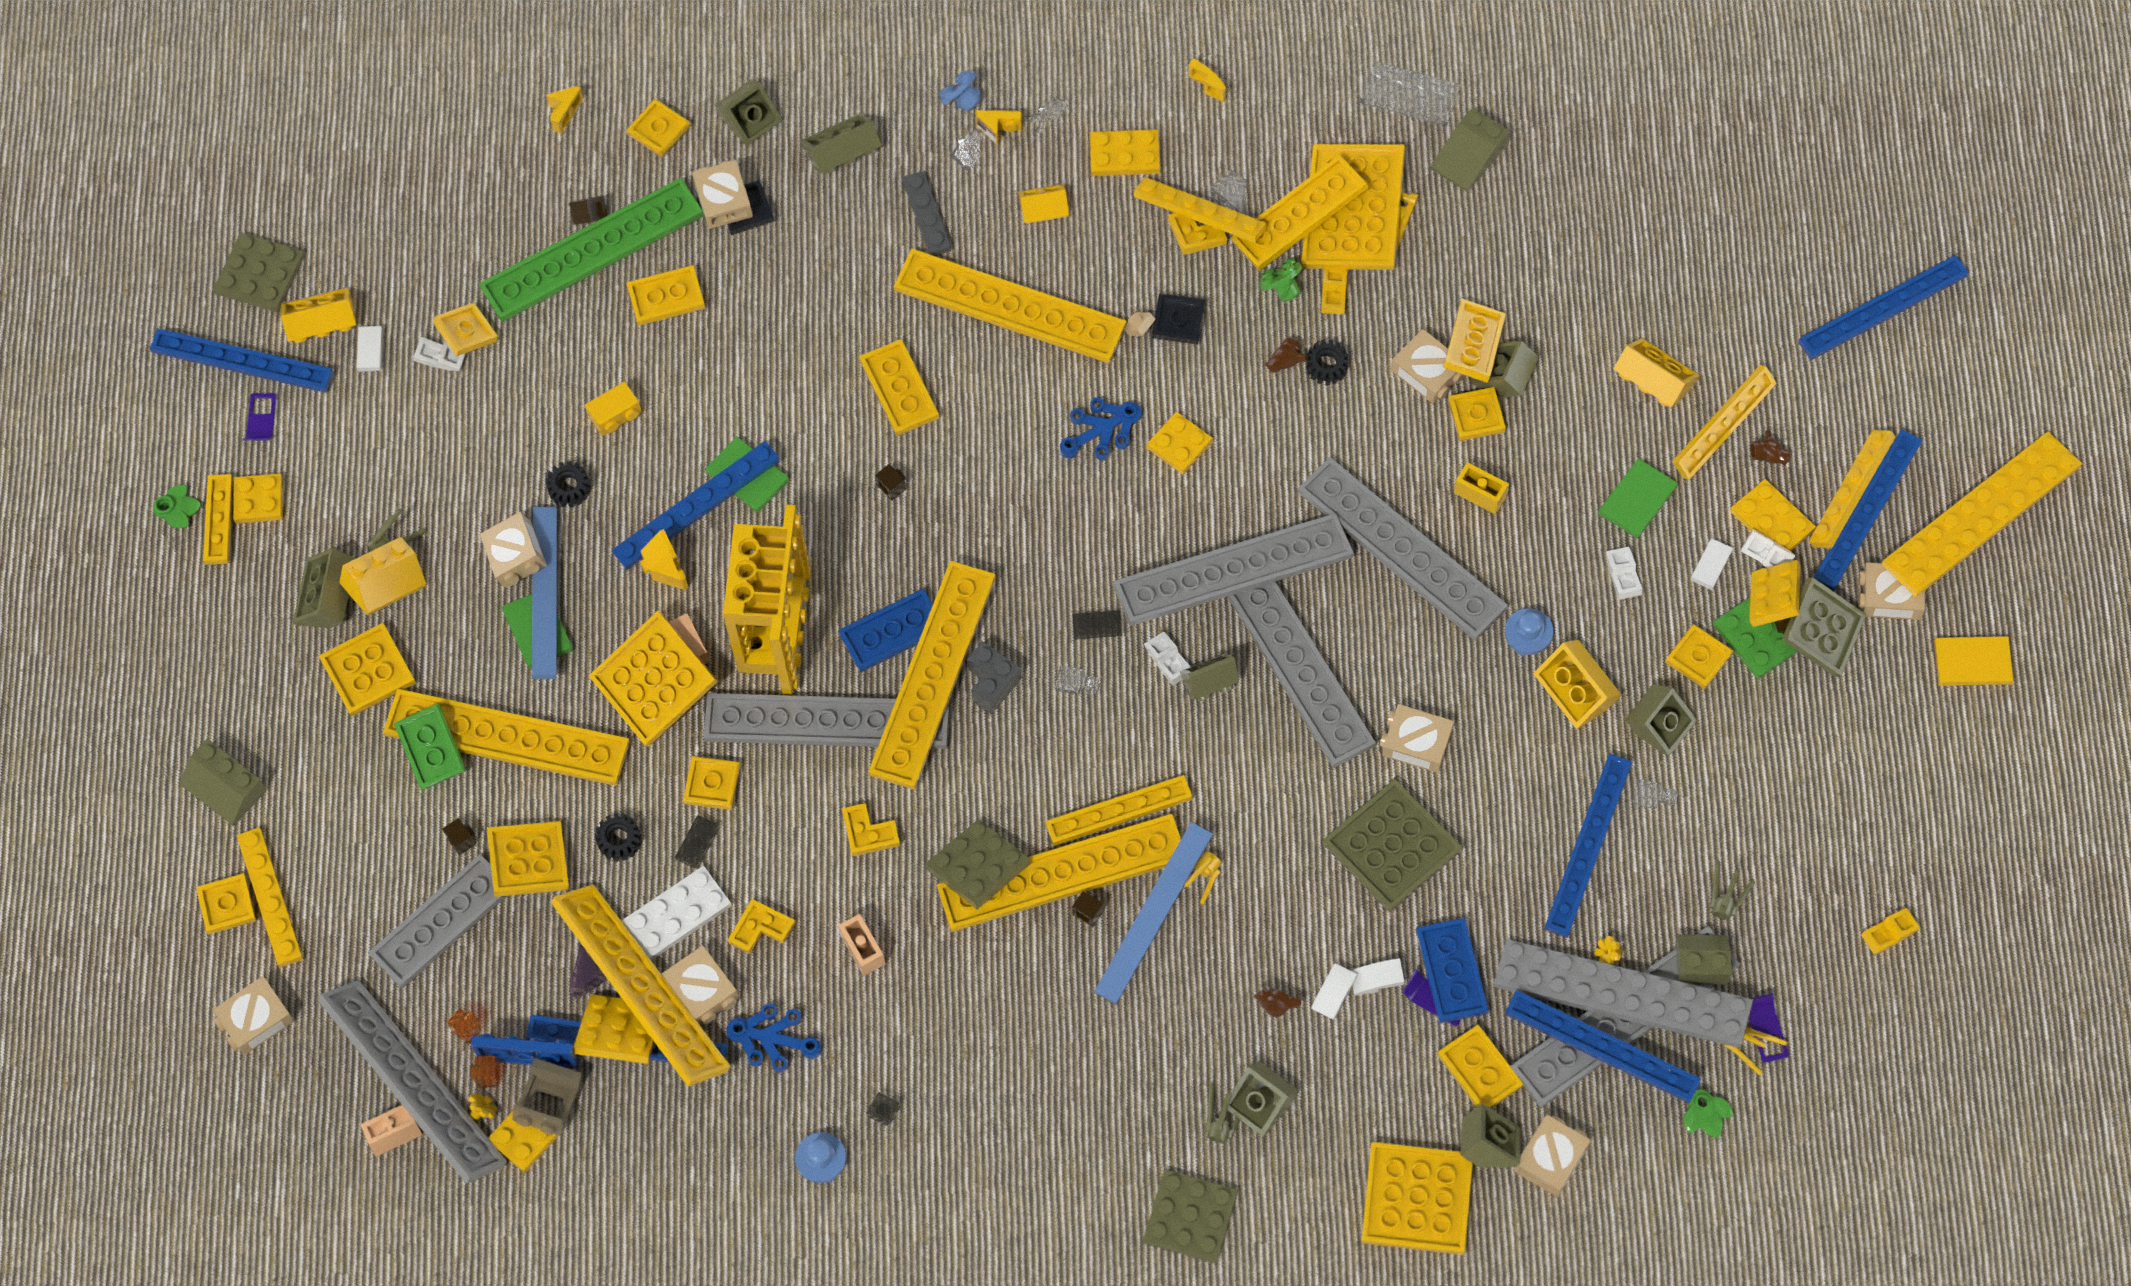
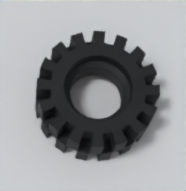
M1329 339V344H1326L1325 340H1321V345L1316 342L1314 343V348H1309L1307 353L1308 360L1306 361L1308 376L1311 375L1313 381L1317 378V383L1320 385L1322 381H1325V385H1329V381H1332L1334 385L1337 383V379L1341 381L1343 376H1346L1348 353H1346L1344 346L1340 348L1341 344L1339 342L1333 345V340ZM1325 356L1335 359L1336 365L1333 368H1323L1318 364L1319 359Z
M567 461V466H564L563 462L559 463L560 468H557L555 465L552 467L553 472L549 471L547 474L546 487L549 496L554 500L555 504L558 505L560 503L561 507H566V504H568L569 508H571L574 502L578 506L581 504L580 499L585 501L587 499L586 494H590L589 488L591 486L587 472L576 462L574 466H572L571 461ZM574 478L577 481L576 487L570 491H563L559 488L560 482L564 479Z
M616 813L614 818H610V815L606 816L607 821L601 820L599 822L600 827H596L597 834H595L596 843L601 854H605L609 860L612 857L617 862L618 858H622V861L627 860L626 856L633 857V851L638 852V844L641 845V834L637 824L634 823L631 817L628 819L625 814L619 817L618 813ZM615 830H623L627 833V840L621 845H613L609 842V836Z

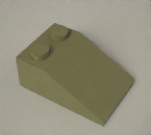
M1472 107L1458 123L1431 164L1430 169L1465 192H1468L1507 147L1510 131Z

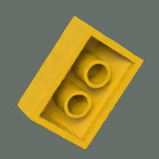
M349 287L281 304L280 316L288 342L300 343L306 341L307 337L315 335L317 337H324L329 335L331 331L339 330L344 332L351 330L356 325V315Z
M1643 338L1627 345L1613 368L1622 379L1634 382L1638 385L1639 390L1646 394L1654 395L1660 404L1667 407H1673L1680 403L1700 377L1699 374Z
M402 537L344 564L339 581L341 586L367 616L426 587L417 556Z
M1579 640L1563 642L1533 673L1576 729L1581 728L1607 711L1622 696Z

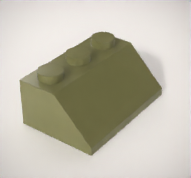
M861 113L800 140L814 169L820 174L831 173L836 170V166L841 164H851L857 160L856 157L863 154L865 156L871 155L877 151V148L882 146L873 121Z
M331 548L306 559L293 624L332 628L343 623L346 618V605L350 595L341 586L339 581L342 566L356 559L355 557Z
M208 739L190 756L180 780L182 787L232 826L267 791L259 778Z

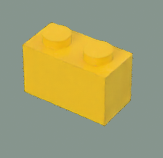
M625 381L585 404L588 417L602 436L606 433L614 432L620 425L636 419L642 413L639 401Z
M1467 462L1455 481L1454 493L1496 515L1507 497L1509 483Z

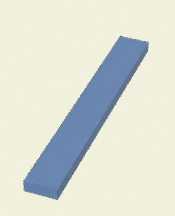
M533 507V528L547 566L532 575V679H556L557 507Z
M1192 822L1190 823L1096 987L1095 994L1115 1005L1117 1004L1213 835L1211 832Z

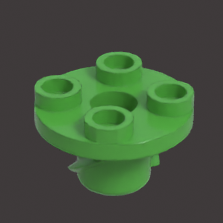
M1294 258L1283 262L1282 267L1275 271L1272 268L1261 274L1263 279L1259 282L1260 289L1265 291L1274 288L1281 301L1294 299L1300 293V288L1294 277L1302 270L1301 264L1295 262Z

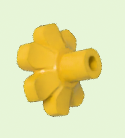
M1606 936L1605 939L1600 938L1598 941L1600 948L1594 950V956L1600 957L1598 962L1614 965V961H1619L1623 954L1619 942L1614 941L1613 936Z
M480 1093L469 1096L468 1100L471 1102L469 1107L472 1110L470 1116L474 1120H479L480 1117L485 1118L486 1116L489 1119H493L496 1116L498 1108L496 1105L491 1104L493 1101L491 1097L487 1095L484 1098Z

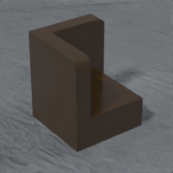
M604 196L569 202L574 225L599 221L608 216Z

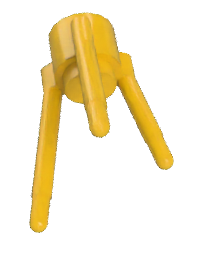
M1208 851L1198 860L1193 871L1195 869L1196 871L1184 884L1185 887H1189L1199 875L1205 878L1209 875L1211 876L1200 904L1205 903L1215 879L1220 874L1218 867L1221 865V861L1217 856Z
M1747 1027L1742 1042L1743 1045L1745 1040L1763 1048L1766 1047V1043L1750 1036L1753 1035L1774 1043L1787 1045L1785 1040ZM1725 1045L1726 1048L1732 1050L1758 1075L1762 1074V1071L1737 1047Z

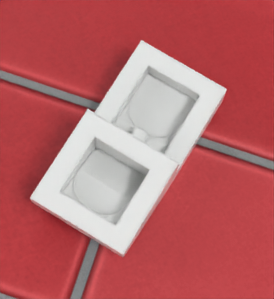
M421 337L413 361L440 369L459 371L465 354L456 356L447 342L444 341L442 345Z
M1752 529L1741 548V552L1762 562V565L1767 568L1793 561L1795 554L1754 529Z
M1625 547L1606 551V558L1618 599L1642 595V587L1636 573V564L1630 548Z
M1165 632L1144 643L1146 650L1172 685L1183 680L1180 671L1190 668V665L1179 654L1177 646Z
M1400 958L1351 970L1358 974L1352 986L1354 996L1376 993L1381 988L1404 985Z
M1335 963L1311 1009L1334 1020L1358 974Z

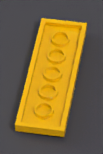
M1338 155L1255 218L1266 223V231L1256 243L1235 235L1231 237V240L1257 270L1261 271L1367 190L1368 185Z

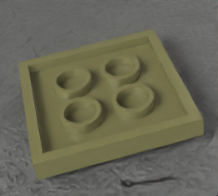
M240 232L213 288L214 294L278 313L304 259V251Z
M1807 578L1800 594L1799 615L1790 618L1782 641L1834 677H1840L1844 672L1866 614L1815 578Z
M977 819L925 865L930 873L978 910L1030 865V859L988 825Z
M1164 1169L1143 1238V1244L1217 1264L1238 1190Z

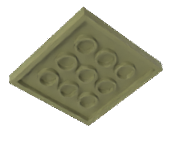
M1395 779L1322 840V844L1389 913L1458 855L1463 848Z

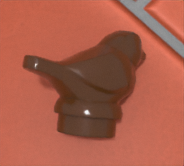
M1286 338L1280 344V347L1274 351L1272 357L1265 363V366L1270 372L1276 373L1281 369L1291 368L1299 362H1306L1308 358L1305 354L1301 353V344L1296 339Z
M1770 430L1765 431L1764 440L1758 439L1751 442L1750 453L1752 460H1758L1759 462L1765 460L1771 464L1779 463L1784 466L1790 461L1789 451L1782 448L1780 443L1771 437Z
M1277 989L1261 990L1254 995V998L1260 1002V1005L1272 1017H1280L1288 1009L1299 1008L1302 1004L1300 999L1290 997L1288 994Z

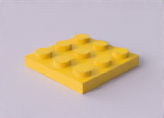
M384 623L319 655L324 668L351 717L395 695L397 689L404 690L416 684Z
M561 821L487 828L494 897L568 890Z
M590 994L574 1044V1054L648 1064L655 1042L622 998Z

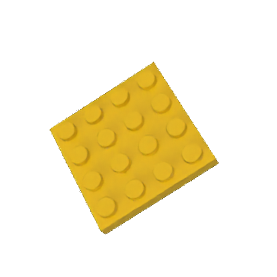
M660 611L654 613L589 675L590 679L642 743L648 747L718 682Z
M1371 1142L1361 1243L1464 1255L1472 1162L1467 1161L1461 1156V1152Z

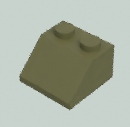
M749 80L715 104L725 124L746 146L782 121L763 86L757 81Z
M1523 341L1499 343L1488 383L1473 378L1471 383L1482 389L1494 387L1496 394L1503 397L1522 396L1539 357Z
M1227 654L1180 671L1189 698L1197 699L1198 702L1211 698L1210 693L1219 690L1220 693L1232 690L1234 688L1233 684L1239 682L1234 656Z
M1656 684L1649 688L1625 719L1638 737L1666 756L1671 755L1697 721L1672 687Z
M1676 935L1677 981L1688 984L1728 985L1731 978V950L1727 936Z
M1258 1061L1248 1066L1231 1093L1227 1110L1261 1136H1265L1287 1111L1299 1090Z
M1481 1103L1462 1118L1461 1156L1480 1168L1517 1167L1520 1165L1521 1128Z

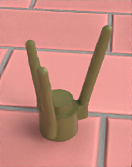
M398 509L394 515H390L375 536L366 544L370 551L390 542L384 534L400 515L401 509ZM423 528L405 538L404 541L409 543L426 533L427 530Z
M1719 861L1715 863L1712 899L1709 908L1712 909L1711 913L1714 916L1730 920L1731 916L1735 917L1738 908L1754 886L1755 880L1750 881L1734 904V899L1731 895L1739 875V871L1735 870L1726 894H1720L1719 898H1717L1720 877Z
M1210 1083L1205 1132L1208 1133V1139L1218 1143H1226L1227 1139H1232L1240 1119L1235 1117L1231 1126L1228 1127L1229 1122L1225 1120L1231 1094L1227 1093L1220 1116L1215 1118L1213 1122L1215 1085Z

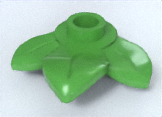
M177 485L171 487L165 496H160L155 500L153 511L157 517L166 519L169 526L181 529L189 526L187 517L196 514L201 508V503L194 498L186 496V485ZM169 506L167 510L162 511L163 507Z
M1696 1090L1690 1104L1688 1103L1689 1109L1684 1114V1125L1688 1133H1693L1701 1128L1707 1135L1718 1138L1723 1127L1722 1119L1732 1117L1733 1111L1728 1102L1723 1098L1712 1097L1705 1090ZM1699 1098L1705 1100L1704 1107L1698 1105Z

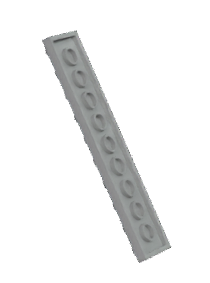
M1331 457L1298 487V493L1325 516L1336 513L1344 532L1474 641L1508 609V605Z
M1335 513L1113 581V588L1129 625L1133 626L1353 558L1354 553Z
M1272 582L1227 596L1332 768L1375 747L1376 742L1277 583Z
M707 693L704 741L878 747L896 699ZM949 702L931 749H947Z
M1707 926L1696 935L1716 934ZM1676 949L1643 973L1677 981ZM1731 954L1732 973L1739 968L1740 963ZM1692 984V985H1696V986H1700V987H1704V988H1708V989H1709V988H1711L1712 986H1714L1715 984ZM1587 1011L1577 1018L1630 1045L1655 1028L1592 1011ZM1551 1037L1510 1067L1522 1081L1526 1091L1538 1106L1542 1108L1603 1065L1604 1062Z
M1508 939L1506 940L1494 980L1495 988L1511 992L1518 990L1531 997L1737 1048L1742 1046L1753 1004V999Z
M359 980L327 991L319 996L318 1002L466 1184L504 1168L507 1163L505 1158Z

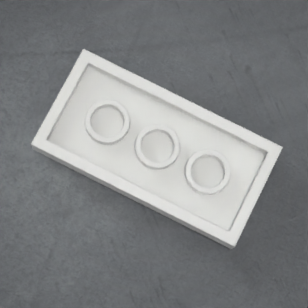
M702 866L623 919L622 923L652 961L732 907V905L706 868Z

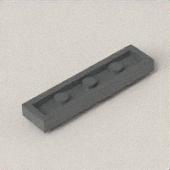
M924 171L902 177V183L928 254L937 256L950 252L951 246Z

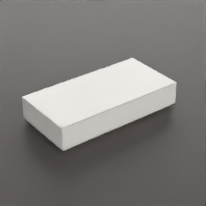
M382 326L358 327L356 367L358 372L381 371Z
M1711 538L1691 576V581L1713 590L1733 548Z

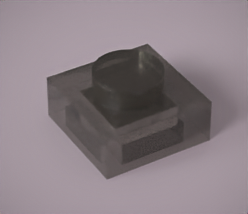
M878 1092L868 1108L866 1116L889 1127L901 1104Z

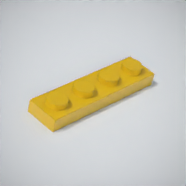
M231 474L208 475L203 553L205 565L229 564L233 477Z

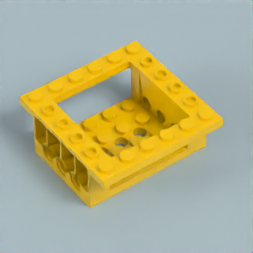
M785 505L783 527L734 524L723 616L738 672L778 675L782 694L793 696L794 690H798L799 675L796 674L797 667L800 668L801 653H798L799 645L803 646L804 631H801V623H806V609H803L804 601L808 602L809 587H806V580L811 579L812 571L811 566H809V556H807L803 525H801V514H797L795 505ZM754 644L762 645L758 649L751 648Z

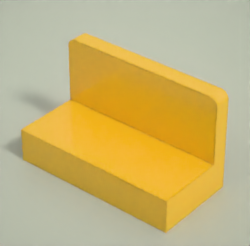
M1063 184L1018 191L1024 223L1069 216L1066 190Z

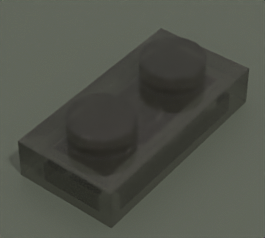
M1120 610L1072 614L1074 640L1122 636Z
M697 815L675 855V859L698 870L720 829L719 824Z

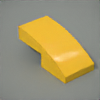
M1193 58L1188 65V77L1204 84V94L1224 103L1226 100V87L1211 69Z
M1324 268L1321 313L1344 314L1347 269Z
M1904 908L1888 916L1883 922L1865 930L1861 936L1873 954L1877 955L1917 932L1920 926L1908 909Z

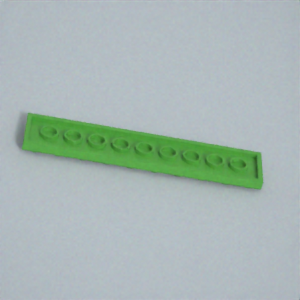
M679 178L480 282L479 286L498 318L503 322L703 217V211L683 180Z

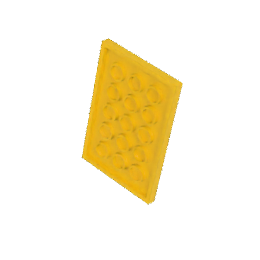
M1313 144L1310 176L1340 155L1367 183L1368 189L1304 237L1301 260L1302 269L1394 270L1405 146Z

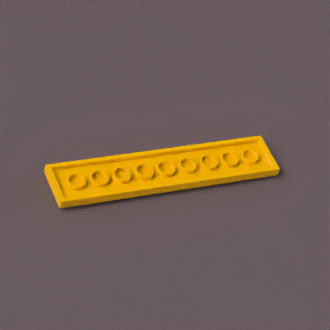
M912 248L894 285V291L1108 364L1112 360L1127 324L1126 320Z
M2046 432L1885 558L1881 565L1916 598L2076 472L2082 463L2052 434Z
M950 560L868 771L869 776L915 790L996 579L994 573Z
M397 689L383 730L384 736L400 739L394 725L395 722L440 704L459 752L617 786L630 744L629 738L402 689Z
M1169 814L1028 857L1030 865L978 910L944 883L937 884V889L950 930L954 932L1082 893V891L1087 892L1165 868L1181 838L1173 815Z
M594 884L555 896L551 904L685 1084L689 1087L727 1073L730 1068L728 1062Z

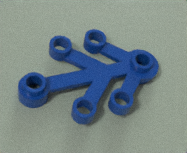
M1095 397L1090 401V409L1093 413L1105 412L1115 416L1106 419L1084 414L1078 408L1073 409L1070 412V420L1073 424H1086L1095 427L1075 438L1063 439L1060 443L1061 455L1068 459L1077 456L1080 446L1101 435L1100 443L1094 450L1095 457L1101 461L1106 460L1109 456L1108 447L1113 428L1121 423L1120 433L1115 436V446L1118 449L1127 448L1131 425L1138 422L1141 418L1140 407L1134 402H1126L1121 406L1104 403L1103 399ZM1096 403L1101 404L1099 408H1095L1093 405ZM1128 410L1133 411L1132 414H1126L1125 412ZM1076 414L1081 415L1079 419L1073 418ZM1125 439L1126 442L1121 444L1118 440ZM1073 444V447L1067 448L1065 445ZM1104 450L1106 453L1100 455L1098 454V451Z
M767 1003L762 1007L761 1012L747 1020L740 1017L734 1018L726 1027L728 1038L733 1042L741 1043L748 1055L749 1064L753 1067H758L763 1063V1055L759 1050H755L750 1038L760 1040L772 1061L773 1069L778 1073L784 1072L788 1064L785 1057L780 1056L774 1044L801 1050L803 1056L807 1059L817 1058L822 1051L819 1040L814 1037L802 1040L778 1034L786 1028L796 1026L801 1022L800 1012L796 1009H790L786 1013V1017L763 1030L756 1029L754 1027L763 1021L773 1020L777 1016L775 1005ZM769 1008L774 1010L771 1015L765 1014V1011ZM792 1014H796L798 1016V1018L795 1021L789 1020V1017ZM742 1026L743 1030L737 1033L734 1031L735 1027ZM809 1043L815 1044V1048L812 1050H808L806 1046ZM759 1055L760 1059L757 1062H753L751 1060L752 1056ZM777 1061L784 1062V1065L780 1068L775 1066Z

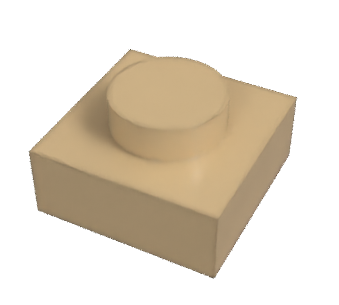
M1135 312L1129 318L1124 331L1128 335L1143 336L1155 321V318L1151 313Z

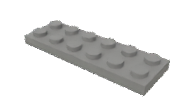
M479 854L368 952L370 957L401 989L506 897H494L490 863Z

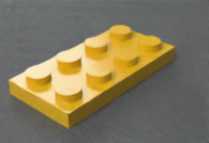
M1461 299L1443 368L1488 383L1506 313Z
M902 339L859 356V361L896 436L939 419V413Z

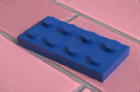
M924 589L838 630L841 640L860 673L918 645L933 606Z
M1465 918L1417 927L1416 935L1439 1024L1488 1014L1489 1010Z
M480 1034V1037L472 1036L471 1047L479 1061L532 1065L534 1058L564 1068L578 1069V1055L574 1054L573 1045L565 1040H555V1043L545 1042L541 1038H530V1041L520 1040L516 1036H505V1039L495 1038L491 1034Z

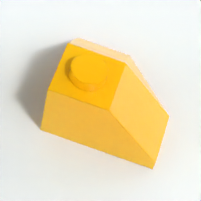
M663 529L641 550L643 560L639 561L644 573H650L654 581L685 590L688 588L683 570L679 569L680 565L676 558L677 556Z

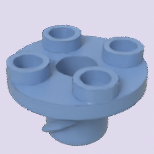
M974 70L962 71L955 78L957 82L951 87L947 85L940 91V102L943 105L954 99L959 109L969 111L979 103L981 99L980 92L977 88L970 85L977 76Z
M1530 608L1521 609L1508 618L1505 625V638L1510 647L1519 655L1538 654L1551 644L1553 625L1550 619L1541 611Z
M822 1132L814 1133L804 1138L798 1145L795 1153V1162L798 1171L805 1179L814 1183H830L843 1171L846 1163V1152L841 1141L835 1136Z

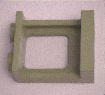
M534 1058L528 1081L518 1104H515L513 1107L512 1120L521 1126H531L540 1129L546 1134L560 1136L580 1090L582 1073ZM541 1091L563 1099L557 1117L528 1109L535 1092Z

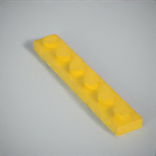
M1147 177L1134 189L1135 198L1256 243L1266 231V223Z
M1759 365L1672 461L1683 479H1691L1777 384L1766 366Z
M1872 430L1809 540L1812 547L1832 549L1894 441L1895 435L1892 431Z
M1182 775L1047 820L1045 825L1053 846L1190 801L1192 800V794L1185 776Z
M258 827L236 835L279 968L303 960L261 828Z

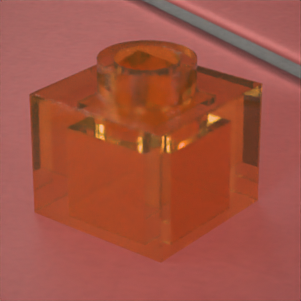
M461 1008L446 1022L449 1029L467 1045L472 1042V1036H478L482 1031L478 1024L479 1018L471 1011L466 1013Z
M475 1056V1064H471L470 1067L471 1080H474L478 1088H498L499 1062L496 1057Z

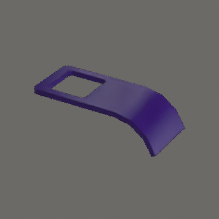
M252 393L250 395L247 432L243 441H269L271 439L276 405L275 393ZM272 398L271 413L253 414L254 399Z
M1415 969L1402 993L1417 1006L1437 1016L1428 980ZM1461 1020L1451 1021L1448 1023L1457 1027Z
M1773 993L1749 998L1753 999L1749 1015L1751 1028L1771 1036L1778 1035L1779 1039L1784 1040L1774 1007ZM1757 1045L1763 1063L1788 1058L1789 1056L1786 1045H1782L1784 1053L1765 1057L1762 1047Z

